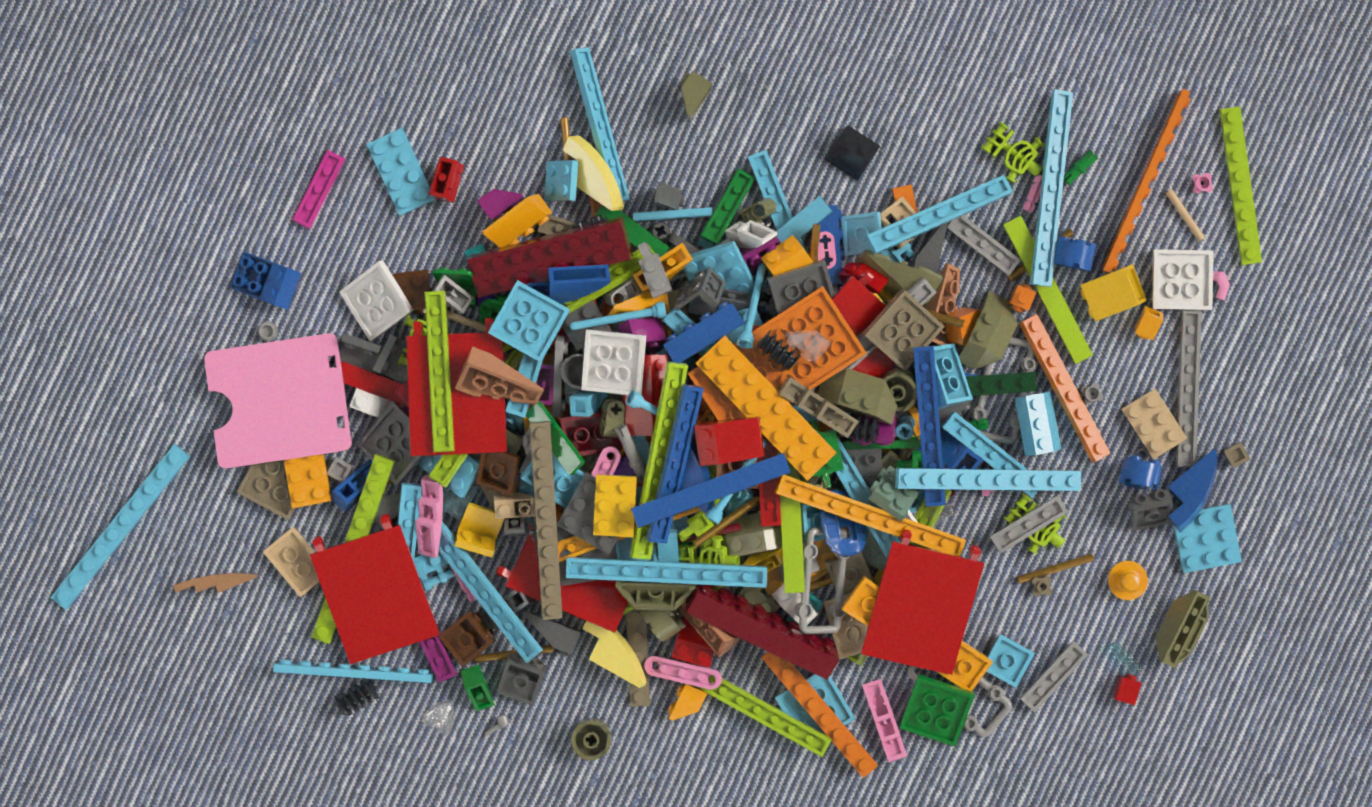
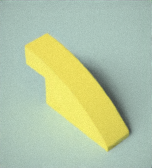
M568 136L563 151L578 161L577 188L611 211L623 210L624 204L619 187L607 163L597 150L581 136Z
M586 621L582 629L599 638L589 660L638 688L645 686L647 682L641 664L635 652L619 631L616 630L613 633Z

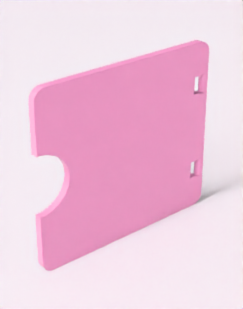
M328 333L210 351L205 355L208 391L223 393L229 398L233 407V413L229 422L222 428L214 430L217 460L222 468L248 466L350 449L352 440L339 344L335 335ZM335 355L336 368H330L328 357ZM343 416L344 428H338L336 417Z

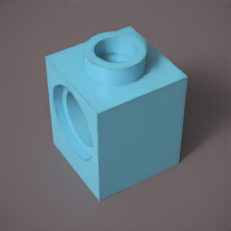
M577 391L569 396L571 416L590 417L598 411L596 391Z

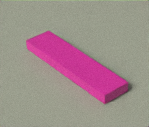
M329 150L326 151L292 219L293 221L311 229L346 160L345 158Z

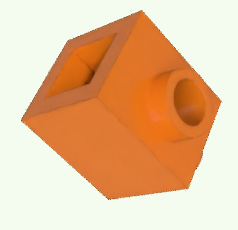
M1024 283L1021 286L1016 285L1008 301V304L1012 306V310L1019 313L1029 311L1036 292L1032 291L1033 287Z

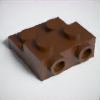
M428 269L392 274L417 314H425V292L431 291Z
M509 452L481 453L476 484L483 486L482 488L485 490L498 491L503 496H511L517 493L521 473H518L521 456Z
M472 610L438 636L462 667L496 641L494 639V631L489 627L486 628L482 623V616Z

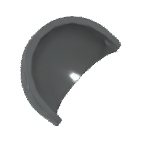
M583 354L572 355L562 363L561 377L564 382L573 388L581 389Z

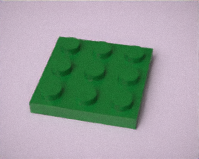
M918 674L899 728L955 747L975 697V692Z

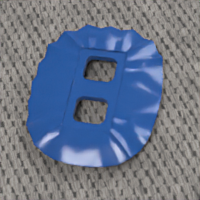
M846 490L831 491L850 498ZM821 510L820 525L823 528V535L831 552H835L839 556H851L860 553L866 545V525L847 518L839 519L838 515ZM840 527L848 528L849 538H841Z

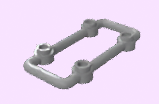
M1012 337L1009 345L1028 348L1026 357L1020 362L1023 372L1034 371L1037 367V362L1034 359L1035 354L1029 342L1025 339ZM994 363L985 365L982 375H991L992 364ZM1020 392L1018 397L1026 396L1027 392ZM978 395L977 405L970 413L972 420L978 421L987 417V412L984 409L986 395ZM1017 408L1015 415L1009 419V425L1012 428L1010 437L980 432L993 442L1014 444L1018 439L1020 431Z
M815 527L807 532L806 543L803 544L805 592L801 593V602L796 605L795 613L799 617V629L802 633L833 634L840 629L841 618L846 615V612L841 607L843 605L846 559L850 556H839L834 552L838 558L835 602L829 606V613L833 616V625L807 626V619L813 613V608L809 604L812 559L818 554V548L814 545V536L823 535V528ZM840 528L841 538H848L847 531L844 528Z
M909 666L908 675L915 682L918 676L916 670L919 667ZM982 677L978 684L987 691V695L991 700L1000 701L1004 707L985 730L978 725V720L973 715H967L963 727L967 731H974L981 737H988L1012 709V703L1003 695V689L999 685H992Z

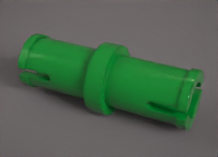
M1089 150L1078 162L1075 161L1073 163L1074 166L1064 174V181L1070 186L1081 174L1084 175L1087 172L1086 169L1099 159L1098 156L1093 154L1092 150Z

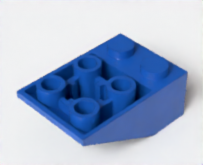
M243 251L230 288L288 310L301 272Z
M940 427L943 469H976L983 459Z

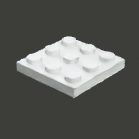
M1153 250L1152 309L1212 310L1213 251Z
M383 260L378 261L339 292L370 342L377 339L414 311Z
M587 329L581 390L628 395L632 390H635L642 394L646 335Z

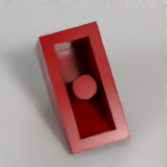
M850 262L844 266V269L839 274L844 285L851 276L858 280L861 274L867 270L874 276L865 285L871 293H879L889 281L887 277L864 262Z

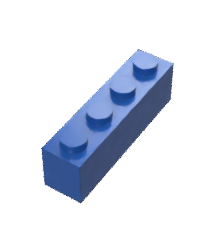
M828 205L833 212L818 224L821 225L820 233L826 231L834 237L836 263L831 269H828L832 285H841L843 283L839 274L844 269L841 267V260H845L844 248L840 249V241H843V231L839 229L842 211L838 209V205ZM823 235V238L819 241L824 244V249H828L827 243L831 242V240L826 235ZM825 252L824 260L826 265L829 266L833 259L828 257V252Z
M726 301L717 307L718 311L713 315L708 312L699 318L701 320L700 323L695 326L693 323H690L682 328L684 331L682 334L677 336L674 333L666 338L667 343L663 346L673 362L681 363L745 324L734 304H728Z

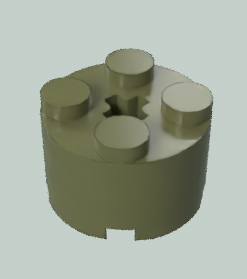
M900 367L887 371L881 379L886 381L897 404L896 412L909 410L917 399L916 377L910 371H904ZM895 388H896V389H898V388H901V389H902L901 392L898 391V392L896 393V392L894 391Z
M678 609L640 611L646 624H650L652 627L651 631L661 642H665L686 627L684 621L678 617L681 615Z
M584 719L574 728L571 737L572 747L582 759L597 760L604 756L610 748L611 731L609 726L600 719ZM594 735V738L597 740L589 743V739H586V737Z

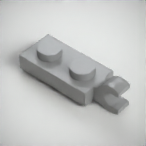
M648 243L639 244L638 248L644 258L639 260V264L652 297L657 298L673 291L659 255L657 253L652 255Z

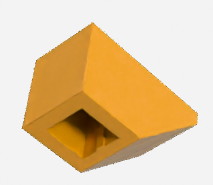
M680 684L676 692L678 696L676 703L671 702L667 711L670 714L669 719L673 721L699 712L707 693L693 685Z

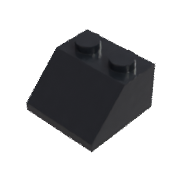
M847 125L826 156L825 161L855 181H858L880 146Z

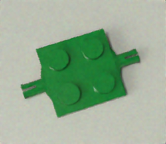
M814 420L813 428L837 452L813 475L821 477L824 489L827 486L828 488L832 487L829 475L833 472L844 470L836 430L819 432L817 420Z

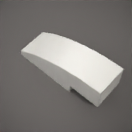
M752 220L747 223L738 221L725 230L727 239L735 241L737 247L749 249L757 248L777 235L776 231Z

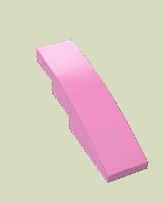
M425 475L421 479L422 497L418 500L420 517L416 520L418 554L436 558L441 538L443 486Z
M881 679L862 685L888 763L907 757Z

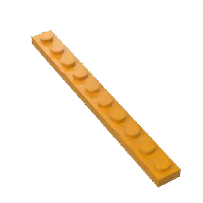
M786 475L780 477L775 490L776 494L900 538L903 529L910 530L912 533L911 542L942 553L961 556L966 542L965 539L907 518L900 521L884 510Z

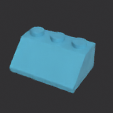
M955 344L935 346L939 410L972 400L973 398Z
M1051 391L1016 397L1015 403L1025 456L1060 450L1061 444Z

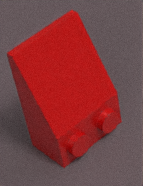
M759 416L706 421L694 426L700 466L724 464L765 456Z
M682 616L686 627L677 634L672 658L710 668L714 651L686 618Z

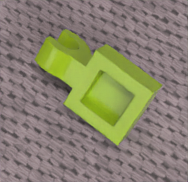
M700 511L686 521L688 527L678 533V537L682 542L686 541L693 534L698 538L714 525Z

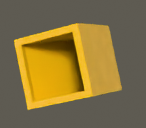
M1133 264L1081 284V295L1084 300H1087L1089 305L1088 313L1091 318H1094L1095 322L1147 301Z

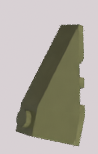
M864 250L856 257L858 263L864 262L887 277L889 281L884 287L894 296L902 288L908 291L922 277L936 291L943 279V276L925 267L919 266V269L907 266L908 262H894L890 260L889 256L879 253L874 255L873 251ZM930 299L923 305V307L929 303Z

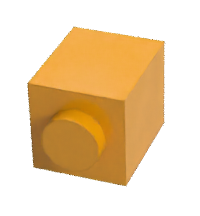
M1144 306L1135 325V333L1142 339L1148 340L1149 338L1154 340L1163 322V313Z

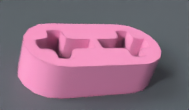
M824 231L820 233L819 240L823 238V235H826L828 239L830 238L831 242L827 243L828 249H824V244L819 241L818 261L824 259L825 252H828V257L832 258L833 262L829 263L827 269H831L836 263L835 242L833 235Z

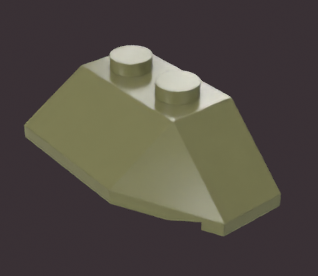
M988 291L965 346H962L958 355L962 365L974 370L1002 360L1018 325L1007 299Z
M846 368L822 382L817 393L843 411L861 415L862 417L868 416L872 420L876 418L877 421L888 425L893 423L897 404L884 379Z
M760 512L742 515L731 523H740L741 531L721 535L723 537L721 545L727 547V555L744 557L782 549L781 525L761 526Z
M616 580V589L635 610H676L696 590V584Z
M1193 590L1172 602L1155 637L1161 662L1176 668L1179 663L1191 655L1208 621L1210 597Z

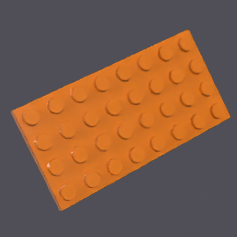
M823 286L752 332L754 337L752 348H741L737 345V342L733 344L777 391H779L788 376L812 390L867 354ZM769 331L770 336L775 333L777 334L775 341L783 339L782 347L786 344L789 345L788 352L793 349L795 350L793 357L801 355L789 371L780 372L782 365L775 367V359L770 362L768 361L770 354L762 356L764 349L756 350L757 344ZM699 367L688 373L695 386L704 388L702 397L717 420L747 418Z

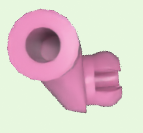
M1215 271L1213 273V281L1217 282L1219 286L1215 298L1225 300L1230 283L1224 272Z

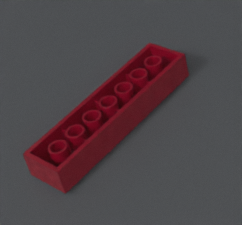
M622 216L472 254L467 259L470 272H472V279L479 298L511 290L517 280L525 285L547 281L548 268L610 265L630 260L633 252Z
M696 584V590L686 599V612L826 680H828L839 662L835 642L830 638H822L818 634H804L800 631L798 623L784 620L778 613H770L759 604L753 605L742 596L730 594V591L723 587L718 588L714 585Z

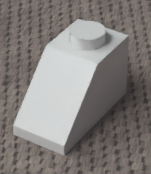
M356 388L349 407L380 417L392 401Z
M783 584L772 596L799 623L795 607L801 602V593H785ZM814 608L811 617L807 619V625L818 615Z

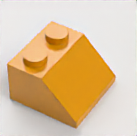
M794 235L776 246L775 250L761 257L762 262L772 276L814 263Z

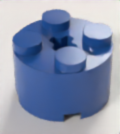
M1058 236L1054 264L1076 270L1091 271L1097 244L1089 243L1085 240H1071L1067 237Z
M1134 455L1123 459L1119 484L1124 483L1125 486L1146 490V487H1152L1151 491L1158 490L1162 472L1161 461L1153 459L1141 461L1142 457Z

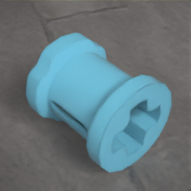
M903 415L898 419L896 435L902 440H907L913 436L915 420L909 415Z

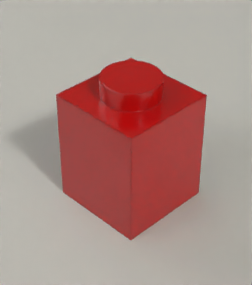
M1127 673L1125 676L1119 675L1113 698L1135 705L1142 683L1137 680V676Z

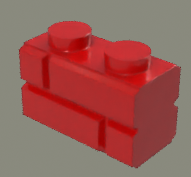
M439 157L429 195L437 200L454 203L464 165L457 160Z

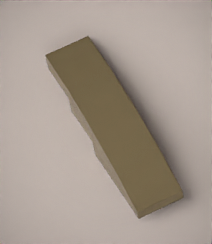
M790 376L786 378L778 391V394L847 438L859 422Z

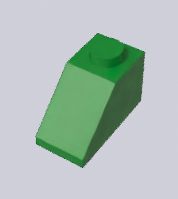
M480 664L462 670L464 688L476 712L494 706V700Z

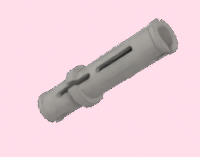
M622 424L623 428L620 425L615 428V432L629 459L628 464L630 468H633L638 482L642 483L646 472L644 458L640 456L627 428V424Z

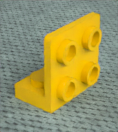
M468 503L456 531L454 546L492 558L495 552L496 538L505 518L495 519V510Z

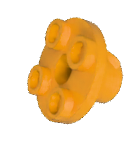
M1121 561L1110 569L1108 573V586L1116 597L1123 600H1133L1140 597L1146 590L1148 577L1144 568L1138 563Z

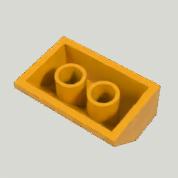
M539 194L532 195L521 201L482 231V233L498 247L519 243L518 239L524 236L526 238L534 232L533 228L536 225L542 226L549 221L548 216L552 214V211Z

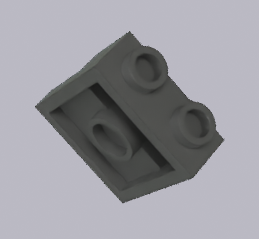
M593 300L568 314L562 324V328L578 354H584L587 329L612 332L608 324L578 330L570 328L572 322L603 317Z
M1159 489L1153 493H1140L1130 497L1129 509L1131 512L1132 531L1171 523L1168 516L1172 513L1173 501L1169 490Z
M518 652L510 653L496 693L533 706L547 665H544V662L540 659H533L526 663Z

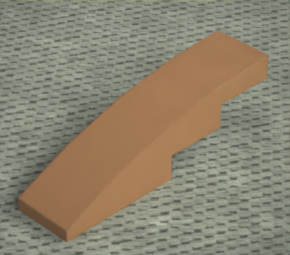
M245 572L217 573L193 578L175 584L173 587L175 592H179L194 586L198 593L216 586L219 593L257 578L258 574Z

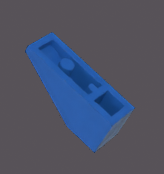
M371 459L333 490L332 501L344 513L359 502L373 462Z

